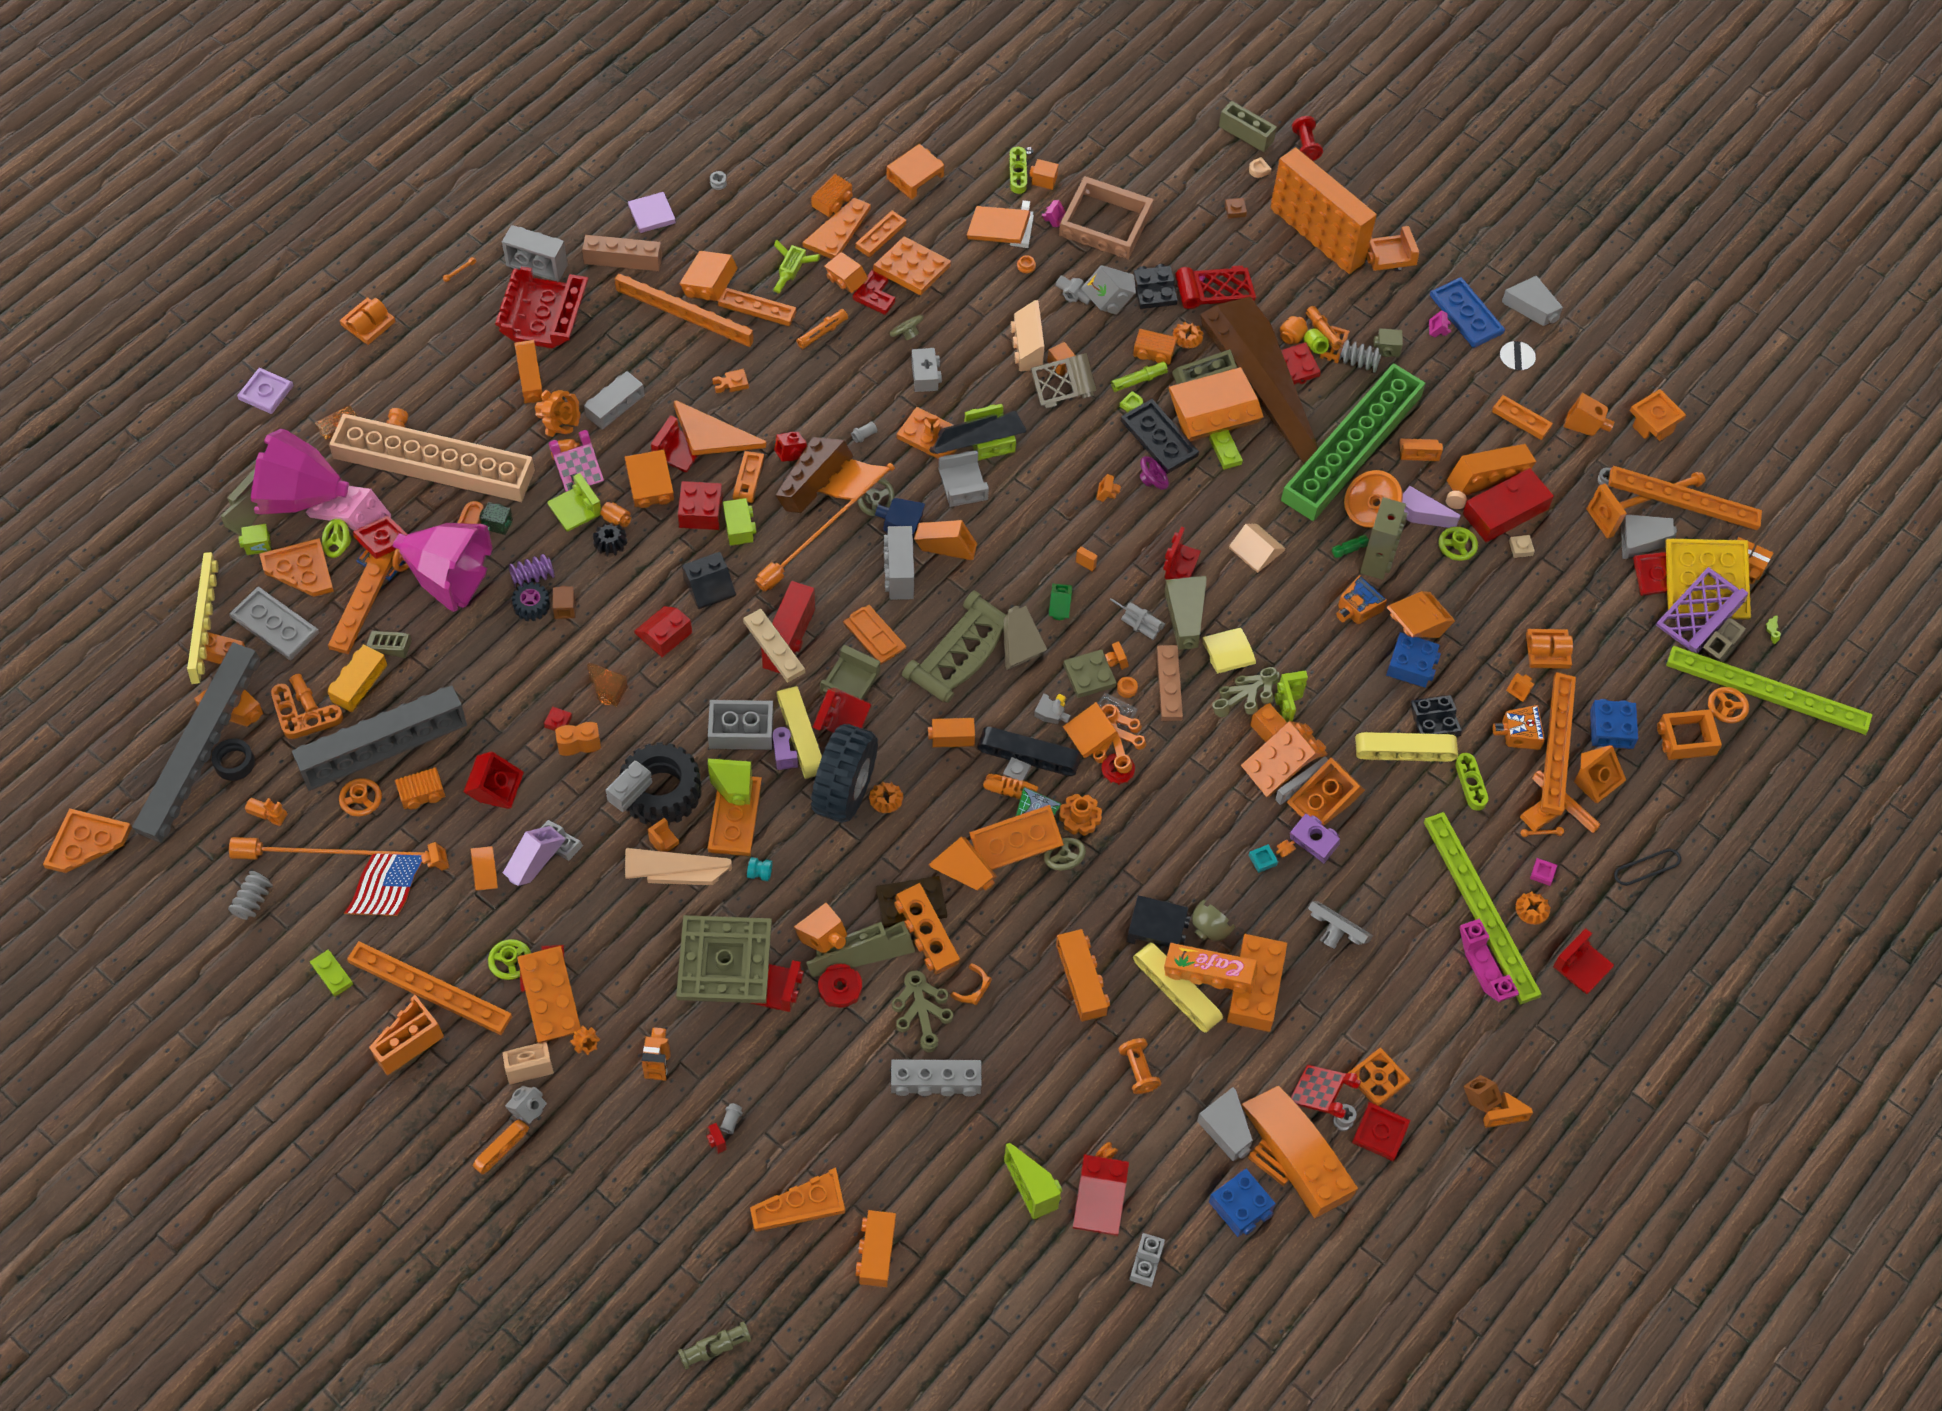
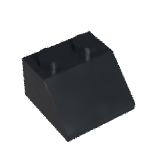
M720 552L682 565L683 578L698 610L736 596L728 567Z

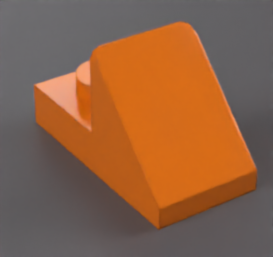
M1503 1092L1501 1096L1503 1100L1501 1102L1502 1109L1501 1107L1490 1109L1483 1121L1485 1128L1528 1121L1533 1111L1532 1108L1515 1097Z

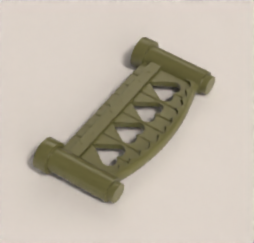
M973 590L963 604V607L968 612L922 664L911 660L903 670L902 677L908 681H914L942 702L949 703L954 696L952 690L975 674L992 654L1004 631V617L1006 614L981 598L982 595ZM975 625L990 626L993 630L987 633L988 636L986 638H981ZM963 639L978 640L980 645L975 646L974 652H969ZM951 653L966 654L968 659L963 660V665L957 666ZM938 667L954 668L956 673L951 674V679L944 680Z

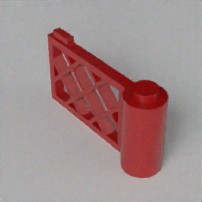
M1243 265L1232 266L1231 269L1193 271L1191 268L1181 267L1175 273L1182 304L1186 309H1194L1202 304L1226 303L1246 297H1251L1253 301L1256 299L1248 268H1244ZM1244 274L1245 280L1242 282L1235 278V275ZM1205 276L1210 281L1205 284L1200 281L1199 277ZM1224 276L1228 280L1224 283L1217 279V277ZM1232 281L1239 287L1235 290L1228 286V284ZM1214 282L1221 288L1217 291L1210 287V285ZM1223 289H1225L1232 295L1225 296L1221 294V292L1223 291ZM1240 289H1245L1249 292V295L1241 294L1239 292ZM1207 290L1214 296L1205 298L1204 292Z

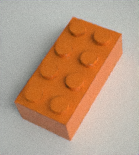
M1244 934L1239 957L1257 960V973L1252 993L1246 992L1241 994L1234 990L1232 991L1227 1023L1270 1032L1274 1020L1286 954V942Z

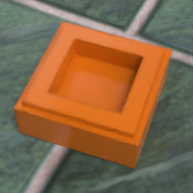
M1080 546L1076 554V563L1093 572L1097 565L1098 556Z

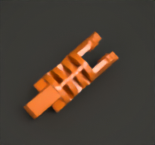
M988 774L983 783L984 789L988 791L990 790L1001 795L1004 794L1012 798L1016 797V799H1021L1024 787L1038 793V787L997 774Z

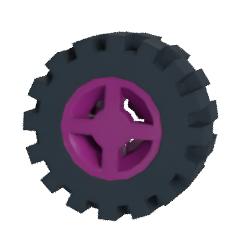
M530 582L529 585L523 583V587L519 585L517 591L514 590L513 608L515 614L519 615L520 619L525 618V621H529V619L536 621V618L540 620L542 615L546 616L547 610L549 611L550 600L544 586L541 587L539 583L534 585L533 582Z

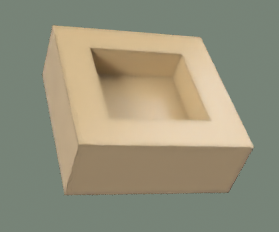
M1530 535L1510 537L1509 543L1514 558L1534 555L1535 551Z

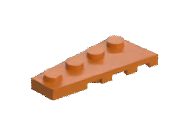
M853 198L804 240L803 247L833 259L848 244L870 211L871 204Z
M836 1167L822 1176L810 1179L805 1184L790 1188L789 1191L779 1196L775 1195L750 1207L754 1231L758 1232L844 1214L845 1208Z

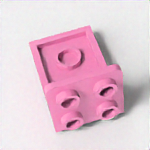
M354 486L348 487L346 498L338 496L333 500L310 507L306 511L310 518L329 521L341 519L352 530H357L387 515L391 518L389 511L371 489Z

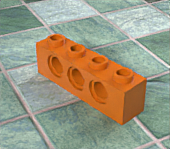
M918 883L896 895V902H894L899 914H904L906 918L904 923L909 933H914L916 940H914L918 951H923L926 956L924 962L928 970H933L934 974L937 975L958 965L960 958L921 884ZM912 907H918L921 909L922 913L919 915H913L910 912V909ZM928 926L932 932L930 934H923L920 928ZM938 945L942 951L936 954L930 950V947Z

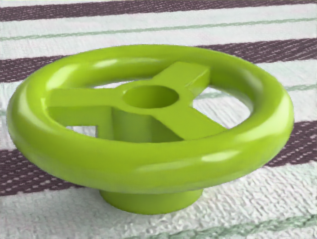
M332 519L323 531L322 548L328 557L337 558L350 545L351 535L345 521ZM334 526V530H333V533L331 534V538L328 539L329 532H330V530L332 529V527ZM331 545H337L339 549L335 552L330 551L329 547Z
M1450 527L1444 530L1439 537L1440 550L1452 560H1468L1477 552V538L1466 528ZM1453 533L1452 539H1445L1447 535ZM1470 538L1472 542V548L1469 552H1467V550L1465 549V545L1467 544L1468 539ZM1446 546H1453L1459 550L1461 555L1451 553Z
M508 939L501 941L490 951L488 966L491 972L500 979H517L520 977V970L516 972L515 968L517 957L523 953L525 955L530 954L531 951L526 944L519 940ZM495 960L502 961L507 965L509 973L499 971L495 965Z

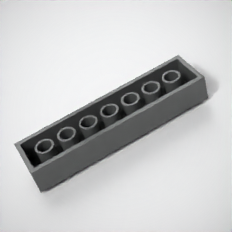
M451 685L440 688L432 694L423 695L410 703L401 704L388 712H381L371 719L362 720L349 728L340 729L332 735L323 736L315 742L301 745L293 750L292 753L308 791L463 728L467 726L462 704Z

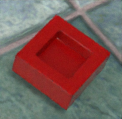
M552 707L544 722L545 728L555 731V729L561 726L569 725L572 713Z
M717 1123L708 1126L709 1135H706L710 1147H715L718 1154L725 1151L726 1142Z

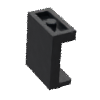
M1138 895L1127 943L1135 944L1136 939L1167 947L1170 946V943L1184 945L1186 935L1182 934L1183 928L1188 929L1191 916L1187 915L1188 907Z

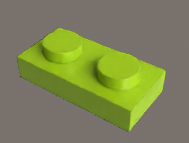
M1228 430L1210 434L1209 440L1223 469L1242 465L1243 460Z
M329 949L310 961L311 966L334 997L353 986V982Z

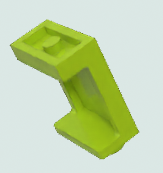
M990 405L985 408L965 412V422L992 414L997 415L998 418L1003 415V405ZM1013 435L972 446L974 451H978V460L1015 452L1016 439Z

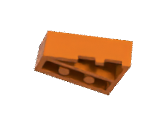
M416 995L410 999L411 1003L407 1008L397 1014L398 1018L390 1027L387 1026L369 1047L376 1062L387 1076L444 1038L439 1024Z

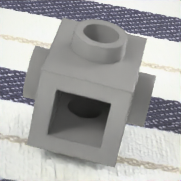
M522 1086L513 1093L511 1100L505 1107L517 1119L530 1124L535 1118L540 1116L547 1103L542 1099L543 1094L537 1088Z

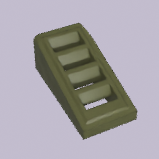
M372 631L366 646L382 654L406 658L412 640L410 634ZM375 638L379 639L377 645H373Z

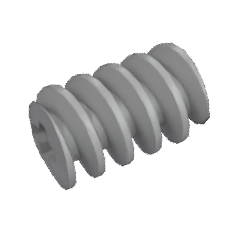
M1347 339L1339 361L1342 357L1344 364L1351 360V366L1358 362V368H1362L1365 364L1366 370L1373 366V372L1375 373L1382 353L1379 354V348L1372 352L1370 345L1364 350L1363 343L1357 348L1356 341L1350 346L1349 339Z
M249 871L250 875L246 876V882L241 885L242 890L237 892V897L232 900L233 905L228 907V910L233 915L247 920L248 917H256L252 910H260L261 907L257 902L263 903L265 901L260 895H268L269 892L265 887H273V884L265 876L255 871Z

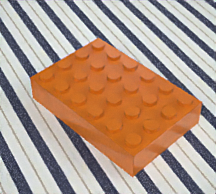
M1295 147L1279 159L1270 208L1275 214L1282 217L1287 224L1295 228L1300 235L1307 238L1315 247L1325 253L1328 258L1338 264L1341 269L1351 274L1366 261L1377 214Z

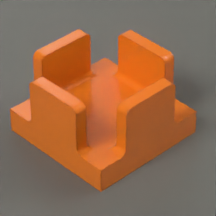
M1661 389L1634 404L1630 409V412L1636 417L1633 428L1644 439L1648 438L1651 432L1659 441L1671 435L1676 425L1686 417V414Z

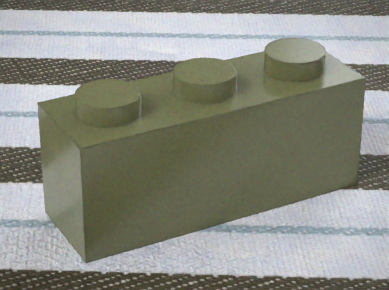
M1233 101L1221 111L1219 127L1262 152H1265L1274 142L1277 126Z
M1227 350L1177 367L1172 374L1176 384H1181L1236 369L1237 366L1231 350Z

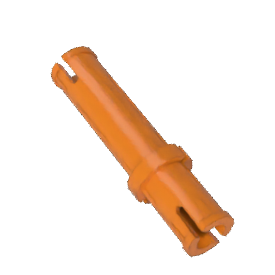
M1315 306L1309 307L1306 315L1312 321L1313 327L1318 329L1328 339L1333 350H1339L1342 347L1343 341L1328 324L1327 318L1321 315Z
M840 309L832 316L824 318L822 323L796 339L798 346L803 350L829 331H834L836 326L848 319L846 311ZM835 320V322L825 328L826 325ZM820 331L819 333H817V334L814 335L813 337L809 338L810 336H812V335L815 334L816 332Z

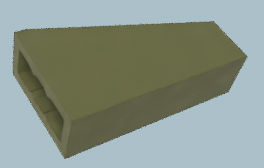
M1206 576L1166 580L1165 596L1178 649L1198 647Z

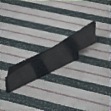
M1015 410L998 418L997 415L992 414L942 428L938 433L939 438L934 446L930 447L929 451L939 454L1026 433L1027 431Z

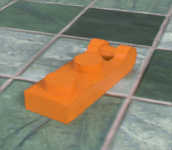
M750 451L744 452L733 492V500L747 498L748 503L754 502L764 462V454ZM742 488L748 489V493L742 492Z

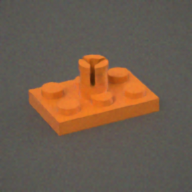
M918 407L914 409L897 433V439L937 459L945 455H954L957 450L939 454L929 451L930 447H933L939 438L938 433L940 430L953 426V424Z

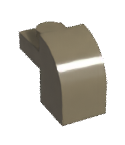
M1729 617L1718 632L1715 631L1703 648L1722 661L1734 648V645L1746 631V628Z

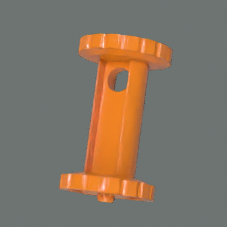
M1144 1038L1127 1041L1118 1048L1120 1055L1128 1056L1137 1083L1132 1086L1134 1094L1148 1093L1161 1085L1160 1078L1152 1077L1143 1053L1148 1044ZM1137 1053L1139 1057L1136 1058L1133 1054Z

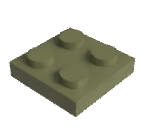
M1103 650L1070 658L1063 662L1077 698L1116 687L1115 678Z

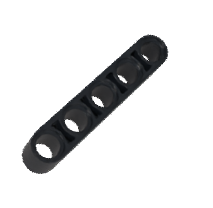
M993 727L983 728L977 746L978 750L982 753L1011 760L1013 757L1033 767L1066 776L1076 775L1081 759V753L1075 749Z

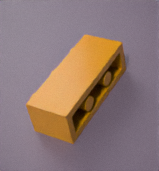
M363 644L353 654L350 663L342 668L337 680L330 684L327 692L331 702L353 712L387 667L384 654Z

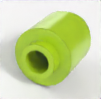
M1310 329L1304 335V343L1306 342L1314 353L1323 354L1328 350L1329 341L1318 329Z

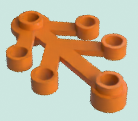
M1107 704L1101 709L1119 734L1093 753V757L1097 763H1103L1107 757L1106 752L1113 742L1117 755L1114 765L1118 772L1128 773L1132 768V761L1128 755H1125L1121 739L1133 743L1134 747L1138 750L1145 748V738L1142 735L1136 736L1132 734L1139 732L1142 726L1138 719L1123 716L1116 706ZM1117 723L1128 726L1132 733L1119 729Z

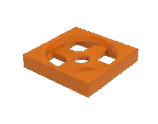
M1381 1047L1348 1072L1357 1074V1080H1360L1359 1074L1363 1067L1370 1073V1078L1364 1083L1361 1081L1358 1088L1371 1103L1377 1106H1381L1411 1081ZM1372 1061H1381L1387 1065L1383 1068H1377ZM1394 1071L1397 1075V1085L1395 1087L1388 1080V1076ZM1375 1074H1382L1383 1080H1376ZM1378 1085L1387 1093L1383 1096H1377L1370 1090Z

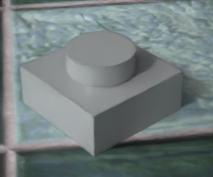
M1012 757L1003 776L1024 781L1031 769V765Z

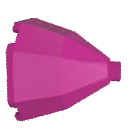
M279 429L266 436L264 442L268 446L265 453L259 452L257 456L251 492V501L258 505V507L255 506L254 508L255 514L299 512L333 500L338 496L346 498L349 482L341 480L340 476L316 448L285 429Z
M445 523L410 533L407 536L400 533L393 543V547L400 550L401 555L420 585L453 612L457 611V606L464 608L468 605L486 575L487 568L483 566L485 556H490L493 549L488 526L484 524Z

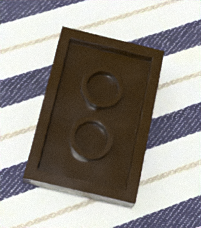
M940 876L876 886L883 928L892 927L902 921H906L904 914H899L895 907L896 895L918 883L924 889L938 918H947ZM912 907L910 909V912L913 915H919L922 913L921 909L918 907Z

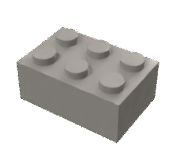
M511 225L502 241L506 266L519 270L521 266L532 268L534 275L559 282L568 266L565 244L559 238L549 237L539 232Z
M912 526L888 527V535H884L885 592H889V600L914 599Z
M710 700L708 724L709 749L772 750L773 701Z

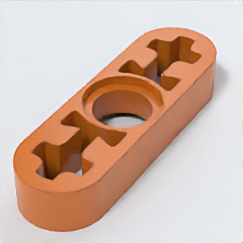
M521 1119L514 1121L476 1158L473 1167L482 1175L487 1173L526 1135L529 1126Z

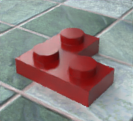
M872 269L867 276L869 279L853 294V300L886 315L894 305L895 297L882 291L889 282V279Z

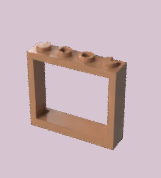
M1084 176L1060 223L1059 236L1129 259L1150 217L1154 199ZM1084 195L1140 213L1127 241L1070 222Z

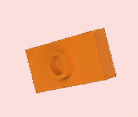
M1541 801L1520 816L1533 832H1536L1559 816L1540 811Z

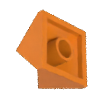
M1611 745L1581 753V769L1574 780V783L1595 803H1599L1626 781L1619 760Z

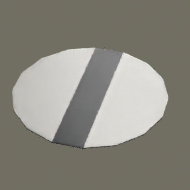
M1512 341L1506 343L1500 350L1502 362L1514 370L1528 369L1536 360L1533 349L1523 342Z

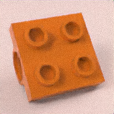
M368 297L339 320L341 326L367 345L396 322L395 317L388 313L385 305L377 298L370 300Z
M1527 629L1526 639L1530 668H1571L1573 639L1572 636H1569L1568 630Z

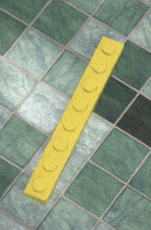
M212 552L204 553L187 667L191 684L200 683L201 675L205 673L203 662L207 658L205 645L209 644L207 630L211 629L209 615L213 614L211 601L215 600L213 587L217 585L215 573H218L219 570L218 561H214Z

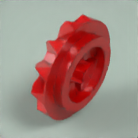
M1111 754L1106 757L1102 763L1101 771L1104 778H1107L1110 784L1112 782L1118 785L1124 782L1128 783L1133 778L1135 773L1133 761L1131 770L1128 773L1121 774L1118 771L1114 772V760L1117 755Z

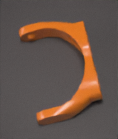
M971 963L969 968L982 977L981 989L968 996H961L952 992L951 997L959 1002L977 1005L989 987L992 978L982 968Z

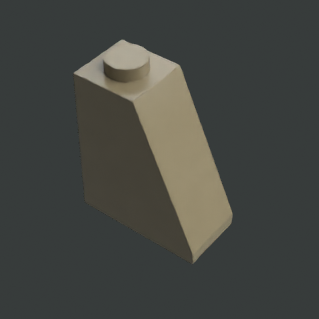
M1015 606L1009 609L1008 614L1004 617L1005 667L1007 670L1038 657L1047 651L1026 606L1022 608Z

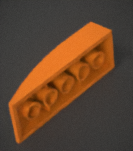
M1279 1085L1241 1104V1107L1262 1139L1272 1150L1273 1156L1287 1173L1288 1179L1314 1218L1353 1198L1358 1187L1321 1133Z

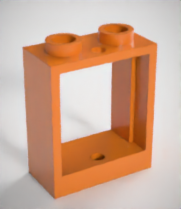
M1711 709L1663 714L1657 723L1658 734L1661 735L1663 740L1662 749L1667 754L1668 760L1717 755L1722 746ZM1699 723L1704 742L1677 745L1672 725Z

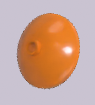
M1380 470L1365 472L1356 477L1349 485L1344 498L1345 510L1350 519L1357 525L1373 528L1382 497L1402 502V488L1396 478L1387 472ZM1377 501H1380V504L1378 506H1375V503Z

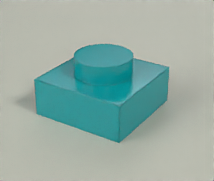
M1269 844L1249 852V857L1258 873L1275 867L1278 864V860Z

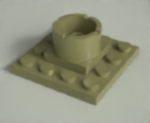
M683 915L677 1000L766 1003L772 919Z

